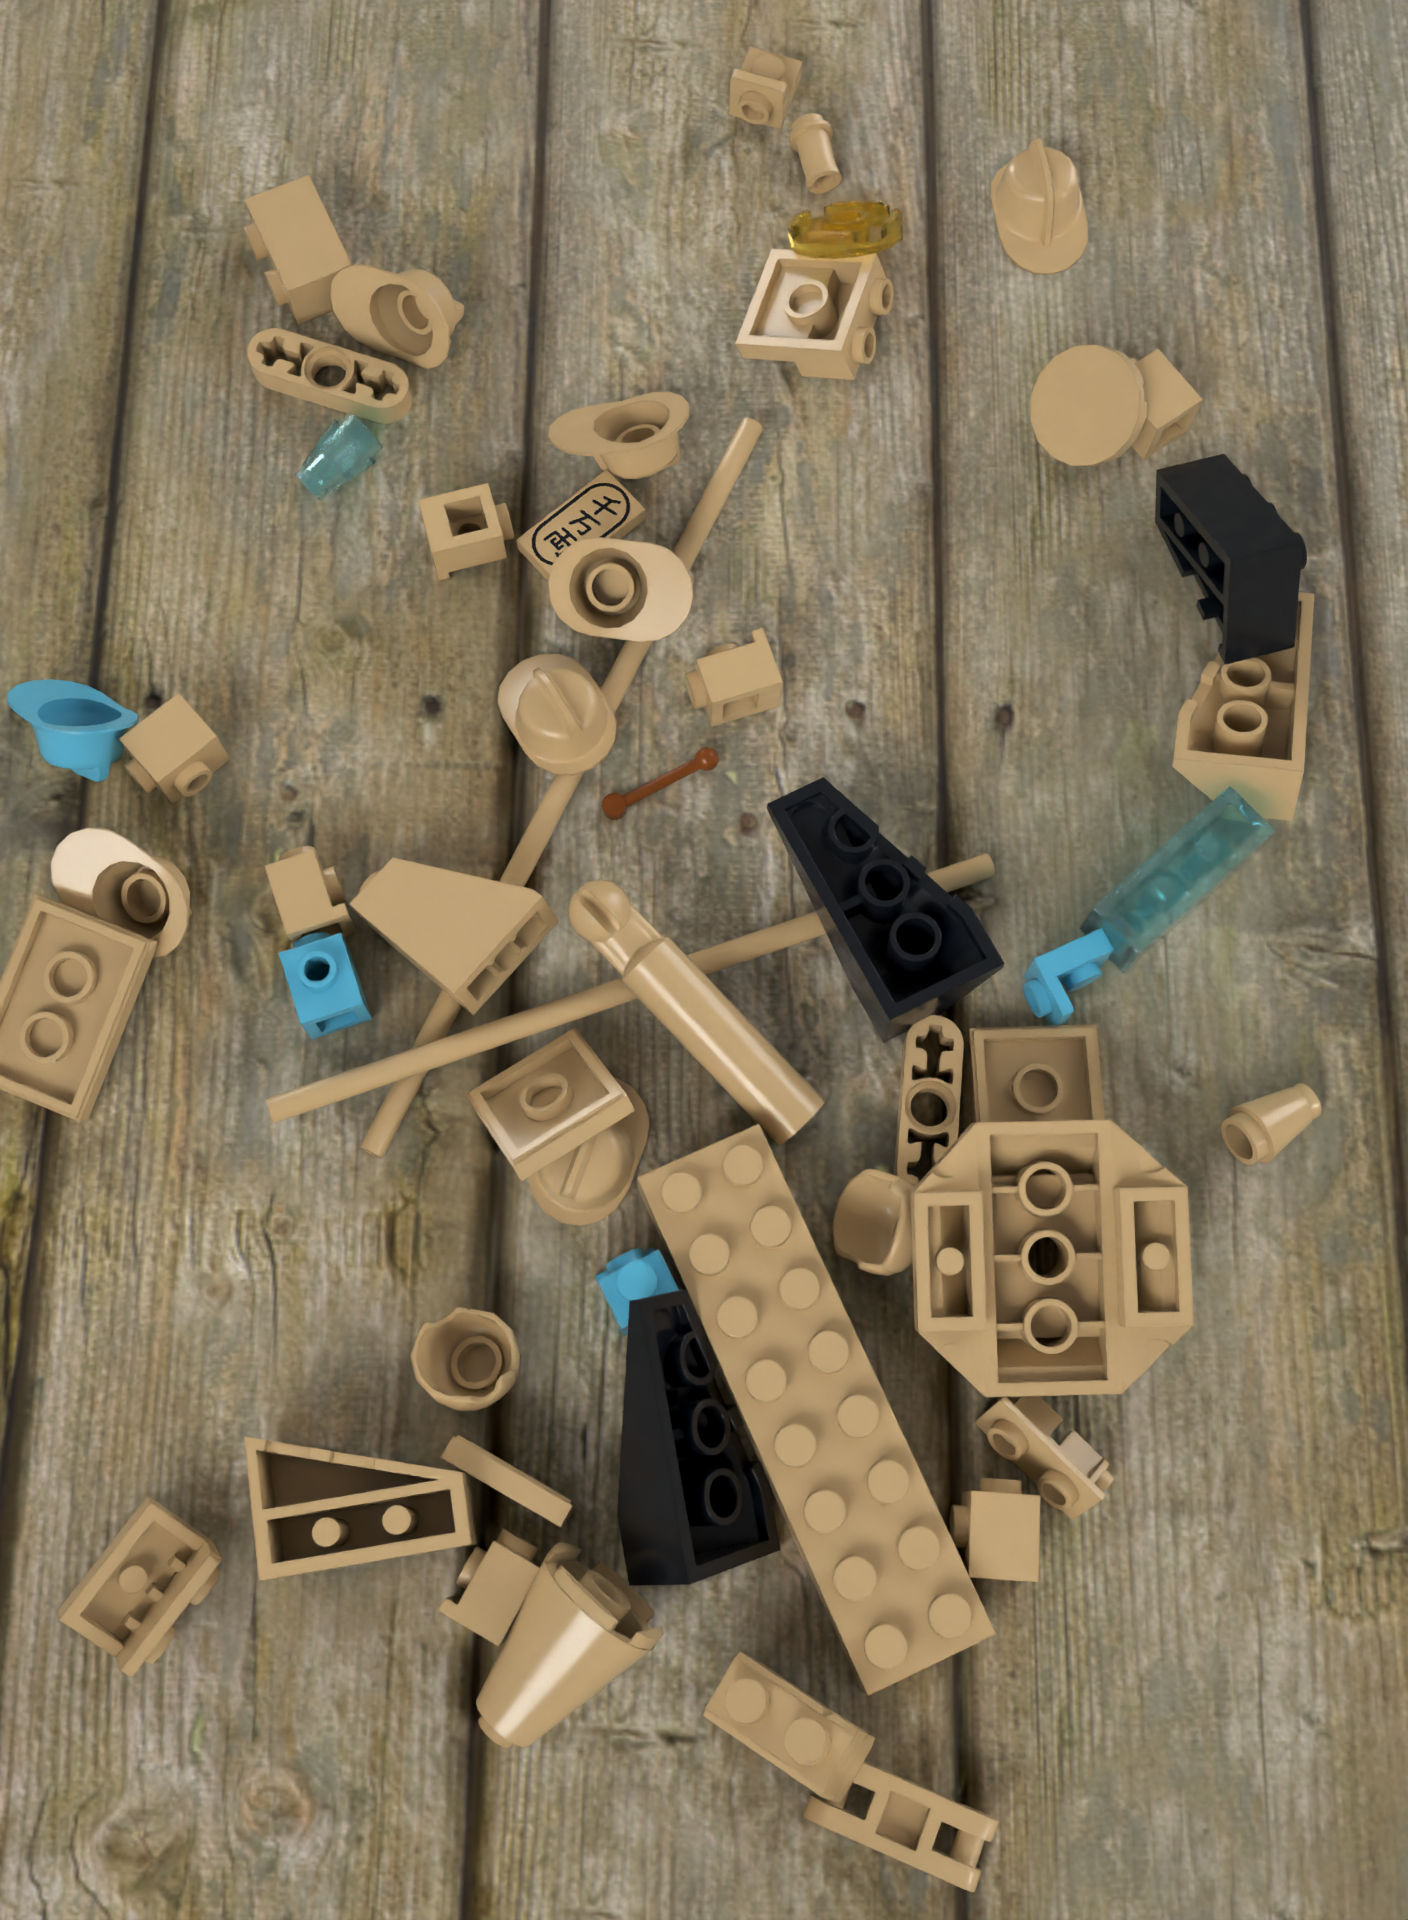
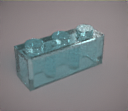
M1229 786L1094 905L1079 929L1087 935L1102 928L1114 949L1108 959L1124 974L1249 862L1276 830Z

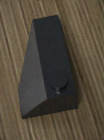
M824 777L767 804L770 817L845 974L883 1043L909 1031L913 1024L931 1015L939 1016L1003 968L1004 961L973 909L955 894L952 897L926 874L927 868L912 855L908 858L879 833V826Z
M687 1289L631 1300L629 1303L617 1510L629 1586L690 1585L781 1550L769 1481L760 1461H749L737 1433L744 1425V1422L736 1404L726 1405L714 1378L718 1361Z

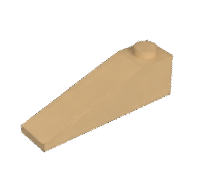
M1299 592L1294 648L1226 665L1218 652L1213 662L1209 661L1202 672L1200 684L1191 699L1187 698L1178 712L1172 767L1230 815L1293 821L1304 774L1314 593Z

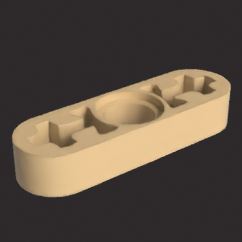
M280 328L265 329L257 333L248 344L247 357L256 380L268 389L380 424L395 423L403 419L411 409L412 394L408 377L404 370L396 364ZM279 352L285 353L287 361L277 359L273 366H267L265 358L275 359ZM326 366H338L346 371L344 379L335 386L325 387L314 381L317 372ZM296 367L301 368V376H298ZM359 376H362L364 385L358 382ZM386 386H393L395 394L386 393L382 400L375 399L374 392L382 393Z
M931 1015L913 1024L906 1035L902 1050L894 1175L909 1181L915 1186L919 1183L918 1177L908 1175L907 1168L915 1167L921 1157L922 1142L909 1144L907 1141L908 1135L924 1141L945 1139V1147L934 1143L931 1148V1168L958 1139L964 1041L957 1025L948 1018L938 1015ZM929 1032L937 1033L939 1044L949 1046L950 1051H943L936 1064V1078L928 1077L913 1080L912 1072L923 1076L927 1070V1051L922 1048H916V1043L924 1042ZM949 1076V1083L937 1079V1077ZM925 1092L938 1095L946 1105L947 1115L945 1120L936 1126H925L917 1122L911 1113V1101L916 1095Z

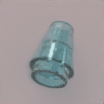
M348 412L340 421L336 418L332 420L302 464V467L294 475L312 495L321 501L328 493H332L375 464L377 461L374 456L383 446L355 415Z

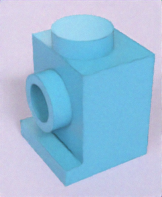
M641 1247L630 1250L605 1265L607 1270L595 1275L597 1283L623 1336L628 1335L629 1303L631 1300L679 1290L659 1249L655 1250L654 1247L645 1251Z

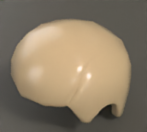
M866 1169L852 1178L838 1199L832 1223L834 1248L837 1254L856 1263L859 1269L877 1275H893L894 1273L902 1272L913 1263L911 1191L916 1186L901 1177L877 1169Z
M457 1307L451 1314L435 1323L426 1322L418 1332L410 1355L417 1382L438 1404L459 1412L477 1411L487 1408L500 1400L515 1385V1379L519 1376L522 1360L515 1333L495 1313L475 1309L468 1310L463 1307Z

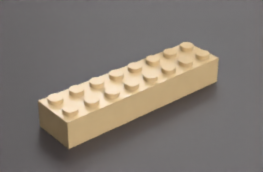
M754 1125L637 1177L639 1193L682 1289L688 1290L718 1361L717 1368L733 1404H736L744 1422L743 1427L763 1467L771 1490L860 1690L867 1696L874 1694L996 1635L760 1125Z

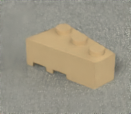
M244 1436L259 1581L479 1544L470 1474Z

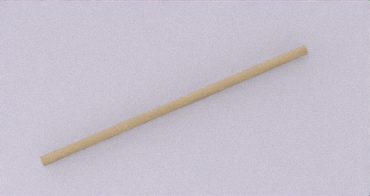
M985 853L926 874L948 893L994 877L995 868L991 857ZM815 911L691 953L687 956L705 975L825 935L826 932ZM621 977L266 1098V1104L273 1123H277L638 998L621 981Z

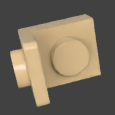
M750 46L742 68L734 69L730 79L729 115L743 118L752 124H764L782 130L802 76L803 61Z

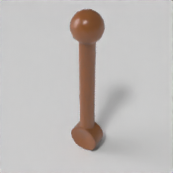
M701 748L691 761L624 795L618 793L608 794L602 801L604 815L611 820L621 819L625 816L628 806L700 769L704 771L713 770L719 762L718 753L713 748Z

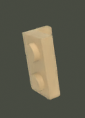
M147 1496L57 1611L58 1618L61 1622L114 1656L119 1670L132 1677L144 1662L152 1664L163 1654L175 1633V1627L172 1625L189 1603L197 1605L209 1594L219 1577L220 1569L217 1566L222 1558L213 1540L153 1498Z

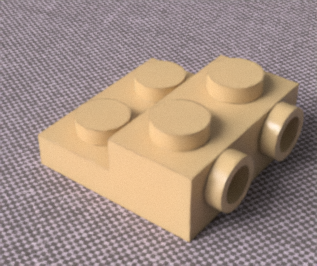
M771 249L735 343L742 358L795 362L801 376L854 380L860 363L869 364L874 357L876 335L873 327L877 316L887 315L893 303V285L891 280L886 278L877 253Z

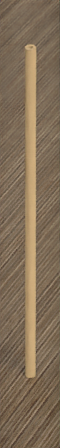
M745 417L740 422L673 550V553L684 562L688 572L763 431L761 424L752 418ZM626 640L600 688L611 705L614 714L653 641L638 642ZM584 772L576 775L554 776L499 882L525 887ZM443 989L411 1049L445 1038L453 1025L462 1005ZM428 1071L393 1082L359 1146L361 1150L379 1159H383Z

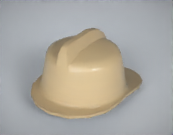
M1035 138L1031 141L1028 149L1022 150L1008 164L997 171L990 185L991 203L999 240L1005 254L1018 267L1033 274L1053 275L1069 269L1082 257L1088 243V222L1078 184V172L1073 162L1061 151L1050 147H1043L1041 138Z
M353 264L342 268L331 284L330 298L333 311L343 328L359 343L375 351L426 369L440 366L448 357L451 344L450 335L454 332L456 324L464 315V305L454 300L441 279L431 272L415 268L396 274L370 265Z
M651 392L623 401L586 406L559 416L549 426L548 439L555 448L568 454L593 456L601 470L605 471L607 469L614 477L640 479L674 466L680 461L678 430L684 426L690 416V405L682 395L672 392Z
M603 537L581 539L563 550L553 563L548 580L550 602L558 617L574 631L595 637L638 642L661 640L676 632L689 616L694 599L692 577L684 562L670 549L650 542Z
M539 654L522 660L508 671L499 686L497 703L502 717L525 754L537 767L555 775H576L593 769L608 756L616 741L617 722L606 697L589 672L576 659L562 654Z
M88 827L72 832L57 845L51 861V876L54 888L63 904L158 941L159 943L152 959L169 955L181 944L189 926V917L192 914V910L190 909V890L186 878L175 864L162 856L149 855L128 838L104 828Z
M615 1078V1080L628 1095L635 1111L528 1177L532 1196L543 1212L561 1223L583 1226L602 1221L618 1209L630 1188L647 1143L650 1121L646 1104L633 1087L618 1078Z

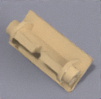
M1040 1396L998 1397V1401L974 1421L987 1435L988 1441L994 1450L1004 1458L1012 1460L1037 1485L1038 1491L1045 1501L1051 1506L1062 1510L1071 1520L1103 1500L1106 1496L1103 1492L1115 1479L1106 1470L1109 1462L1102 1458L1074 1429L1059 1444L1050 1437L1051 1433L1063 1419Z

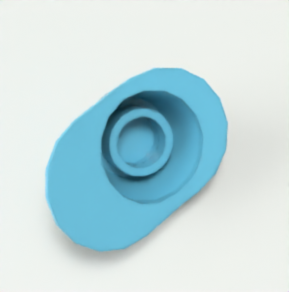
M53 679L33 680L18 684L8 691V705L14 712L32 724L40 754L44 761L56 767L71 769L76 774L95 782L107 779L110 764L121 759L124 753V746L119 738L127 732V728L138 723V714L123 708L104 693L90 686L72 681Z

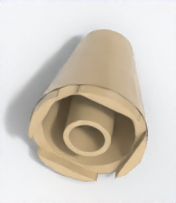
M558 1542L546 1554L476 1699L477 1708L482 1715L478 1720L481 1729L492 1741L504 1748H511L513 1744L524 1748L530 1747L653 1650L655 1644L664 1634L662 1626L652 1629L648 1627L647 1623L655 1613L642 1596L632 1586H629L626 1580L601 1560L597 1562L592 1570L576 1561L575 1559L583 1549L573 1544Z

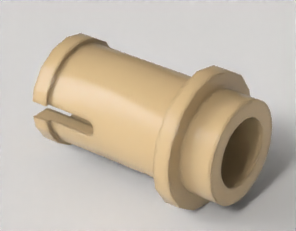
M810 113L803 115L793 122L789 143L791 149L799 154L808 190L815 194L825 193L836 188L842 180L830 143L833 130L831 124L825 121L820 114Z

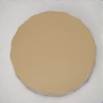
M1097 344L1073 346L1054 356L1039 373L1031 394L1030 421L1037 441L1052 458L1071 466H1098L1104 462H1110L1121 457L1138 439L1147 417V400H1144V389L1142 386L1145 383L1140 370L1124 353Z

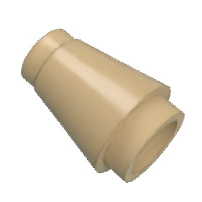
M1298 1083L1291 1088H1286L1232 1107L1229 1117L1221 1124V1133L1228 1149L1242 1163L1247 1165H1253L1257 1162L1269 1163L1311 1124L1312 1120L1321 1115V1104L1311 1088L1305 1084Z

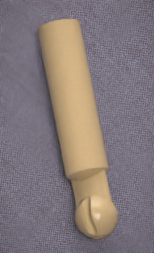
M599 879L586 882L572 895L568 907V917L570 925L576 934L590 942L623 976L621 981L747 1114L760 1125L778 1146L791 1138L819 1111L825 1100L669 936L663 937L631 904L623 888L612 881Z

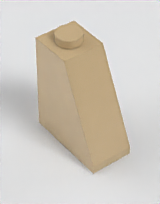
M394 857L380 871L374 872L364 881L359 894L349 903L371 929L472 1015L482 1007L559 922L544 898L534 889Z

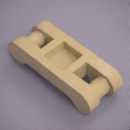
M866 1761L863 1762L840 1803L819 1795L810 1794L803 1816L808 1820L957 1887L975 1892L982 1872L976 1865L984 1842L992 1843L999 1820ZM853 1783L872 1791L863 1817L844 1808ZM941 1822L958 1829L950 1854L932 1848Z

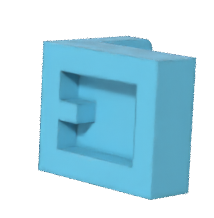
M1102 928L1034 958L1023 975L1026 980L1022 985L1023 993L1030 1009L1038 1018L1045 1016L1049 1026L1064 1025L1074 1012L1073 1005L1062 985L1066 986L1068 992H1072L1094 982L1103 975L1100 968L1114 949Z

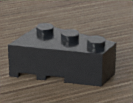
M1225 454L1156 470L1155 523L1181 576L1194 575L1205 597L1204 599H1199L1196 605L1202 619L1215 618L1223 633L1222 643L1219 644L1218 652L1224 664L1294 648L1300 571L1305 568L1307 563V550L1302 536L1294 532L1278 515L1275 506L1261 496L1253 487L1249 477L1245 473L1242 474Z

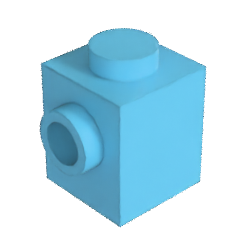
M327 932L309 934L296 940L293 943L292 949L279 953L300 1024L311 1039L372 1020L351 950L341 933L332 936Z

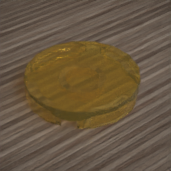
M862 200L830 203V206L824 207V216L813 219L811 217V210H805L793 217L789 223L790 249L799 255L823 259L852 258L878 253L894 247L903 240V212L895 208L891 210L890 214V205H885L879 201Z

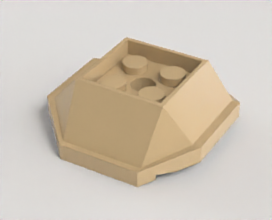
M1112 1120L971 1123L911 1191L915 1330L984 1397L1122 1394L1150 1368L1170 1345H1174L1194 1326L1188 1186L1166 1167L1157 1162L1140 1144ZM1049 1237L1057 1246L1058 1261L1050 1272L1037 1275L1029 1265L1028 1253L1035 1241L1040 1238Z

